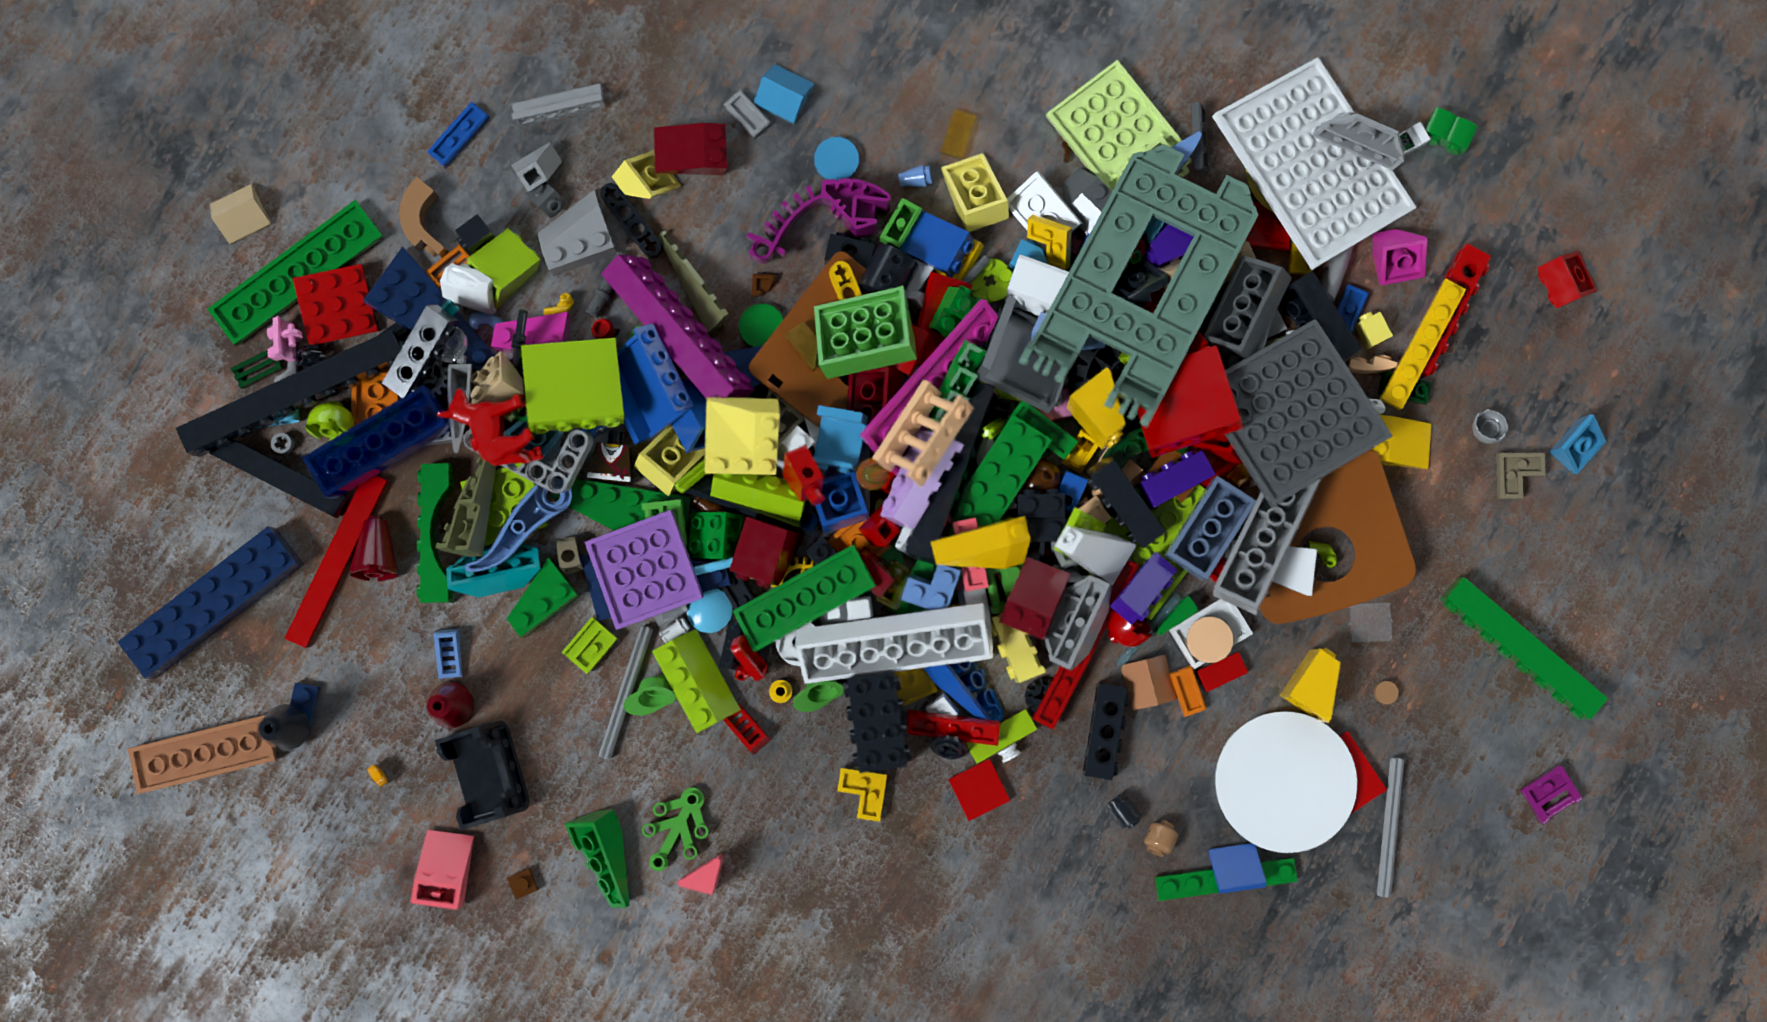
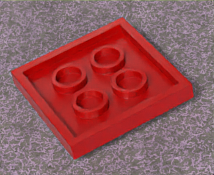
M363 264L292 278L308 344L319 345L379 332L374 309L364 303V299L369 293Z

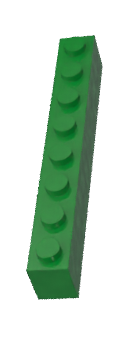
M1465 577L1456 578L1441 596L1440 600L1445 603L1443 606L1449 612L1457 613L1462 617L1461 621L1470 629L1475 628L1480 633L1479 637L1488 644H1494L1501 656L1513 660L1516 663L1515 667L1523 674L1528 673L1533 677L1534 684L1543 690L1546 688L1552 693L1551 698L1561 705L1565 704L1570 709L1569 713L1576 719L1591 720L1608 700L1603 693Z

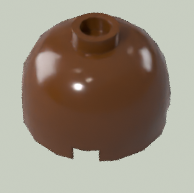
M1040 458L1020 488V494H1023V490H1037V494H1046L1047 489H1058L1062 481L1059 468L1053 462Z

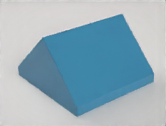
M774 64L763 75L754 104L794 124L814 87V83Z
M1589 414L1578 418L1549 451L1575 475L1585 467L1606 443L1595 416Z

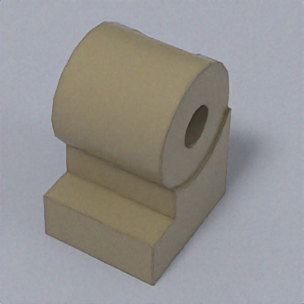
M576 536L557 539V553L561 571L564 574L584 571Z

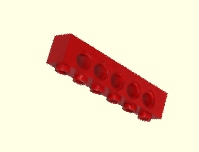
M1468 243L1459 249L1444 279H1448L1465 288L1466 291L1420 375L1422 379L1429 374L1433 375L1439 365L1436 362L1439 355H1443L1447 350L1449 336L1454 335L1459 327L1457 321L1460 315L1463 316L1470 305L1467 303L1470 296H1474L1479 289L1480 284L1477 282L1481 276L1487 273L1490 267L1488 261L1491 255ZM1464 268L1470 270L1471 278L1465 276L1463 272Z

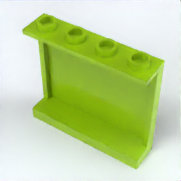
M615 338L521 345L528 425L531 432L542 434L548 432V430L565 432L570 431L572 428L593 429L596 426L616 427L619 424H624Z

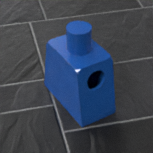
M1065 469L1058 489L1061 490V494L1065 493V495L1071 496L1069 503L1066 504L1067 516L1068 512L1072 513L1074 508L1077 507L1088 481L1087 478Z

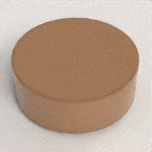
M1381 681L1374 687L1373 694L1379 703L1392 704L1397 700L1399 691L1394 683Z

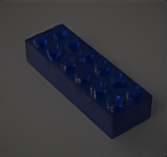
M423 385L302 458L324 497L335 500L451 431L450 421L448 418L437 416L438 413L444 412L433 391Z

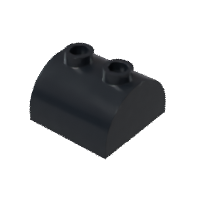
M880 244L860 278L858 287L869 293L904 286L906 291L919 269V264L905 252L887 244Z

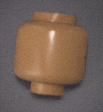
M1164 820L1150 825L1144 839V843L1150 853L1159 857L1172 853L1179 836L1173 829L1174 825Z

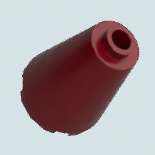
M370 516L363 523L350 567V576L362 581H370V578H378L377 582L393 580L397 578L398 569L388 522L383 520L382 516Z
M446 682L432 690L428 697L426 708L429 717L436 725L452 729L463 725L471 718L474 710V700L465 686L456 682Z

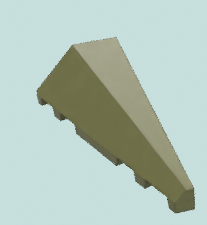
M664 230L658 238L702 324L706 327L707 334L712 337L724 328L723 322L728 320L730 316Z
M478 457L476 463L479 467L474 477L469 476L454 506L456 510L451 524L446 523L444 527L447 532L442 542H437L435 545V549L467 557L483 556L496 465L483 460L482 457Z

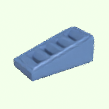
M459 628L436 630L433 635L438 678L462 677ZM453 637V640L442 641V638ZM454 646V650L442 651V647ZM455 656V659L443 660V657ZM456 665V669L444 670L443 666Z

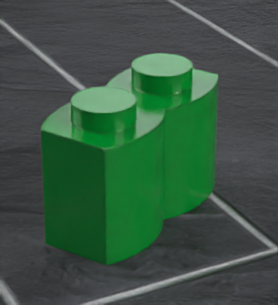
M1436 107L1431 113L1424 129L1431 139L1427 142L1428 144L1434 146L1442 145L1450 154L1463 155L1468 149L1478 126L1469 120L1457 117L1447 110Z

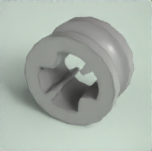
M278 433L271 439V447L277 453L286 455L294 449V439L285 433ZM281 438H282L283 440H287V441H288V442L285 444V447H286L285 449H283V448H281V447L278 448V445L281 444V442H280V439H281Z

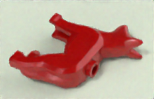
M457 389L448 411L437 414L439 417L450 418L469 425L473 438L470 439L473 450L475 452L478 451L482 459L492 465L526 464L544 459L540 446L530 451L524 449L534 439L530 428L524 429L523 433L517 437L503 436V416L527 406L523 394H515L512 396V399L504 402L484 401L471 404L465 392Z

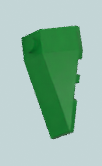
M614 809L598 810L566 822L565 826L576 851H582L587 860L584 863L588 870L592 869L598 877L597 885L611 908H627L629 906L623 837L619 819Z

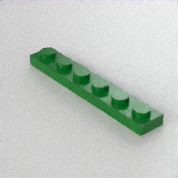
M1294 858L1260 862L1266 886L1298 882ZM1212 869L1154 877L1158 901L1219 893Z

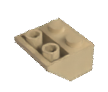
M501 351L496 356L489 358L486 365L472 375L471 404L484 401L504 402L512 399V396L515 394H524L522 377L507 356Z

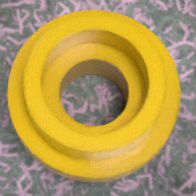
M777 680L771 684L769 695L773 701L785 703L792 696V687L785 680ZM783 687L785 694L778 696L776 693L777 688Z

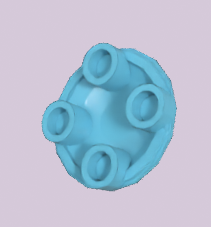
M717 588L702 592L704 598L687 604L688 620L694 628L701 632L713 633L720 631L727 626L732 618V605L725 593Z

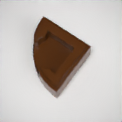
M753 274L752 298L763 296L769 292L774 285L776 276L771 274Z

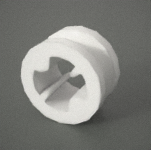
M1016 743L998 752V755L1003 757V763L1021 754L1020 750H1016Z

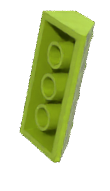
M714 474L710 495L800 521L807 501H799L784 478L765 474Z
M697 629L679 636L652 651L696 733L707 730L741 710Z

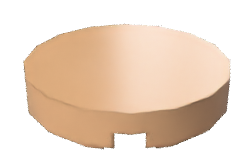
M1202 617L1194 621L1188 629L1186 646L1190 654L1197 660L1206 663L1218 662L1231 652L1233 633L1223 620L1216 617Z

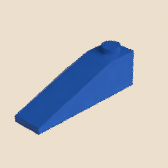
M970 661L923 667L936 685L976 718L1001 721L1005 716L994 690L988 688L984 676H986L984 669L980 670L977 662L970 663Z

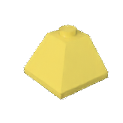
M654 150L624 160L612 176L625 195L647 199L678 189L681 186L673 174L655 173Z

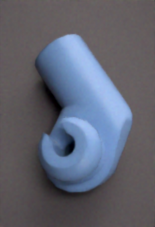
M475 312L470 315L468 324L472 329H478L481 324H488L494 328L495 323L504 321L494 314Z

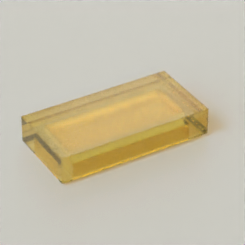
M954 109L940 152L941 154L962 160L976 116Z

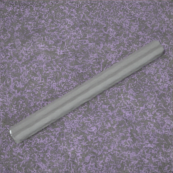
M644 625L640 627L598 754L600 758L610 760L626 714L623 703L633 693L653 632L651 627Z
M1391 758L1389 766L1377 895L1386 898L1391 896L1404 769V760L1401 758Z

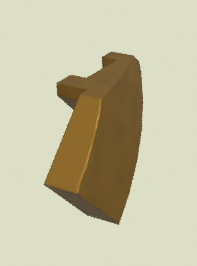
M802 321L785 334V339L800 354V359L814 372L816 370L818 353L817 337Z

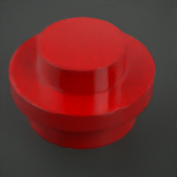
M604 318L595 321L591 328L593 337L595 339L611 338L614 334L612 322Z

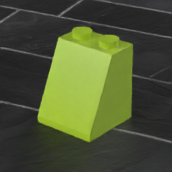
M509 228L467 259L468 266L477 269L493 280L492 291L496 311L538 270L540 263L538 254L533 249H529L523 243L521 237L513 233Z

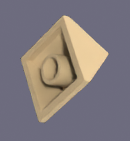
M252 184L210 204L212 220L230 245L272 225Z

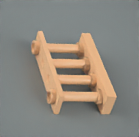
M926 380L922 381L872 457V459L890 472L895 465L908 470L906 475L920 487H923L974 409L960 395L957 396L953 403L941 398L942 393ZM934 406L948 411L940 423L927 417ZM921 425L934 430L928 442L914 437ZM908 445L921 450L915 462L901 457Z

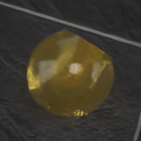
M868 458L857 467L856 477L862 488L878 490L887 482L888 470L884 469L874 459Z

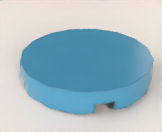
M831 137L824 140L817 147L814 155L815 168L818 174L827 180L836 179L838 181L839 179L851 178L859 166V153L855 145L849 140L842 137Z

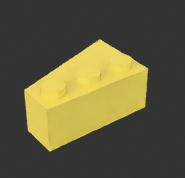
M1002 614L990 618L992 622V636H997L1000 642L997 645L1001 658L1006 657L1009 664L1006 670L1010 680L1015 679L1016 683H1020L1046 672L1038 660L1036 648L1032 645L1027 633L999 623Z

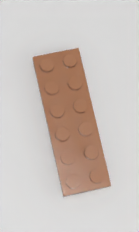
M265 715L128 748L137 794L277 761L276 750L264 741L258 733V725Z

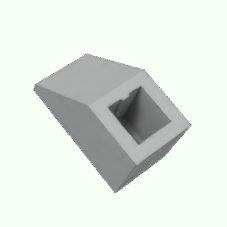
M551 142L511 166L529 192L547 181L562 163V160Z

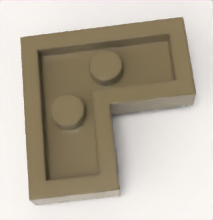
M1497 453V499H1523V477L1546 476L1545 453Z

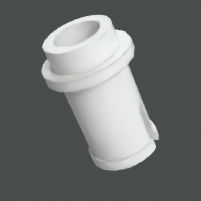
M683 617L681 619L677 618L675 623L660 631L659 634L663 636V641L667 643L683 633H688L687 631L690 630V626Z

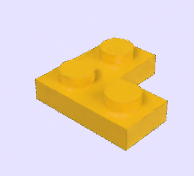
M1032 214L1028 218L1027 238L1046 244V261L1048 265L1066 271L1070 267L1072 228Z
M841 768L837 791L860 795L857 818L880 822L887 775L873 772L860 773V770Z

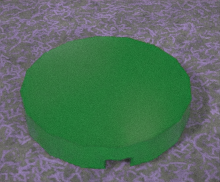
M756 304L749 307L742 314L739 321V331L743 340L749 346H763L783 321V318L775 307L768 304Z

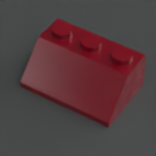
M880 367L849 374L847 410L867 415L869 417L868 426L902 388L903 372L891 367Z

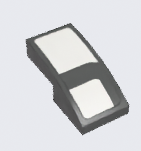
M871 597L855 598L827 613V625L873 619Z

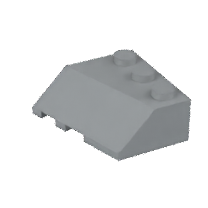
M595 190L538 232L545 262L553 276L606 258L617 252Z

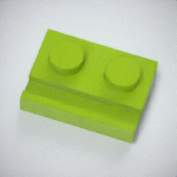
M591 617L561 653L567 656L586 674H589L618 638L594 617Z

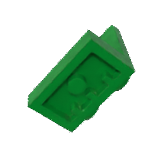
M692 512L688 546L689 557L728 560L734 557L744 525V515L727 512Z

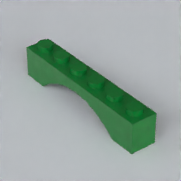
M449 463L421 464V470H418L417 473L418 483H421V492H418L417 495L418 506H421V515L417 517V527L420 529V538L417 539V551L420 552V562H417V575H420V585H417L416 594L417 598L420 599V603H453V591L447 587V573L440 561L437 549H435V530L440 509L447 496L454 489V466Z

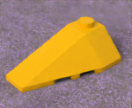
M1024 516L1005 519L931 542L937 565L1006 569L1025 562L1030 536Z

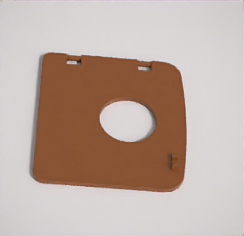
M841 251L833 255L748 366L749 373L763 385H766L818 428H820L822 417L817 415L818 405L847 410L848 386L839 377L826 378L819 367L818 353L816 370L812 372L800 359V354L785 339V334L803 321L816 336L814 306L839 301L829 276V269L834 263L838 261L848 263L858 284L865 268L847 253ZM838 267L835 274L842 277L843 282L839 283L841 287L846 283H850V280L844 281L843 274L846 272ZM859 287L862 295L870 294ZM851 288L843 290V296L846 299L855 296ZM909 311L911 323L917 326L919 316L912 315ZM919 365L916 366L913 374L920 368ZM904 372L903 385L912 377ZM772 374L783 382L779 388L768 380Z
M1369 450L1323 477L1290 547H1299L1303 538L1314 529L1320 527L1336 528L1349 537L1354 547L1355 558L1350 571L1341 579L1333 582H1320L1314 579L1312 596L1304 595L1276 582H1272L1269 588L1271 596L1264 598L1260 610L1267 620L1276 624L1303 620L1345 609L1407 586L1414 579L1416 573L1415 562L1380 457L1375 451ZM1258 486L1241 490L1257 501L1259 497ZM1240 528L1236 533L1237 539L1239 538L1242 532Z

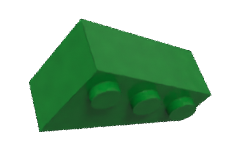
M548 558L506 619L519 637L526 638L581 595L556 562Z

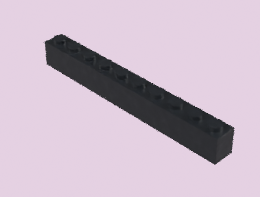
M389 330L175 429L187 454L196 457L204 456L210 452L209 449L216 446H226L235 437L248 436L253 433V429L259 426L267 427L275 422L274 419L280 416L283 418L289 417L303 406L308 408L317 404L318 399L337 395L339 393L338 390L342 388L357 386L360 384V380L366 377L374 378L379 376L382 370L388 367L391 368L402 346L397 335L392 330Z

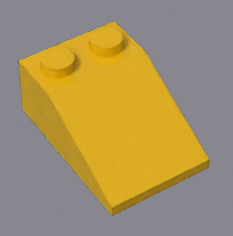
M1379 415L1393 435L1390 439L1371 449L1379 455L1382 465L1428 469L1431 424L1395 416Z

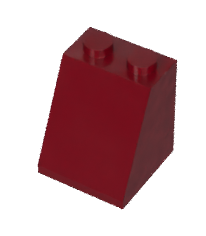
M746 517L729 570L737 573V578L746 581L753 578L757 580V585L765 588H770L771 585L779 586L804 535L762 520Z

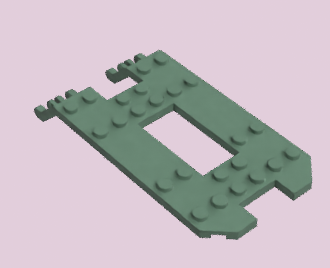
M1166 145L1154 147V149L1146 152L1140 151L1132 154L1041 326L1019 360V363L1025 366L1028 364L1032 353L1040 356L1033 367L1036 372L1040 370L1043 362L1047 360L1048 363L1042 373L1044 376L1049 375L1053 364L1061 367L1054 379L1062 384L1089 336L1131 356L1104 406L1110 409L1113 408L1116 398L1119 396L1125 399V402L1122 403L1118 411L1124 415L1130 402L1133 403L1134 406L1128 415V418L1131 420L1136 416L1138 407L1147 410L1140 421L1141 425L1145 427L1149 425L1258 217V212L1253 205L1247 184L1226 175L1217 194H1214L1175 175L1185 154ZM1152 217L1193 236L1154 313L1112 294Z

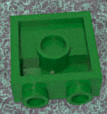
M959 286L958 288L948 287L929 328L946 339L981 298L975 297L974 299L970 296L972 291L964 286Z

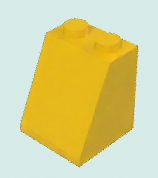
M1107 367L1070 396L1067 405L1069 412L1101 450L1107 446L1109 448L1115 446L1121 440L1120 437L1123 435L1122 430L1125 426L1123 415L1118 412L1120 409L1118 397L1113 408L1110 409L1104 406L1114 387L1111 372Z
M1320 648L1309 650L1280 693V696L1307 715L1321 722L1329 723L1332 718L1340 662L1335 659L1336 654L1327 648L1323 650Z

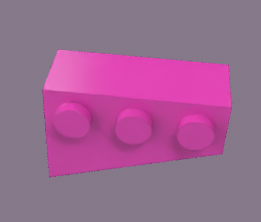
M568 312L527 318L525 345L567 342L572 317ZM517 320L495 323L491 346L496 351L513 353L511 348L512 335L516 331Z

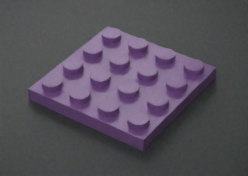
M673 510L663 512L585 542L616 630L704 598Z

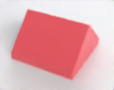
M719 854L681 877L677 882L678 885L712 895L716 890L724 860L723 854Z

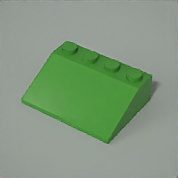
M904 286L814 306L819 367L827 379L917 359L915 338Z

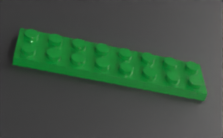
M354 200L207 310L233 345L238 346L271 322L274 317L279 316L298 302L292 278L344 268L383 239L384 236L360 204Z

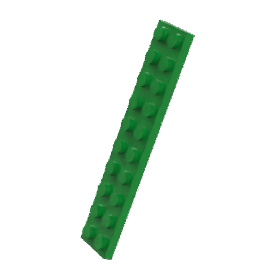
M1012 414L968 482L953 522L976 518L978 528L999 522L1052 439ZM953 524L948 537L955 535ZM918 560L887 609L896 615L931 611L930 609L901 600L910 574L932 581L937 565ZM961 570V572H960V575H959V578H958V581H957L956 586L958 585V583L960 582L961 578L963 577V576H962V570Z

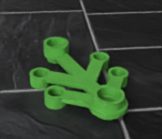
M688 788L682 793L681 798L666 803L658 802L653 807L654 814L659 817L664 816L667 811L683 807L677 817L654 824L647 823L642 827V834L645 837H652L657 832L671 828L660 851L650 857L649 864L654 871H663L668 866V854L679 833L684 845V857L692 860L697 856L698 850L693 845L686 821L690 813H692L696 825L694 830L695 836L703 839L709 833L700 810L704 803V795L698 788ZM694 795L696 803H689L688 797ZM658 805L664 806V813L660 814L657 812L656 808ZM646 826L653 827L652 834L645 832ZM699 827L705 828V835L701 836L698 834L697 830ZM688 848L694 849V856H688L686 850ZM656 858L662 859V866L655 865L654 861Z

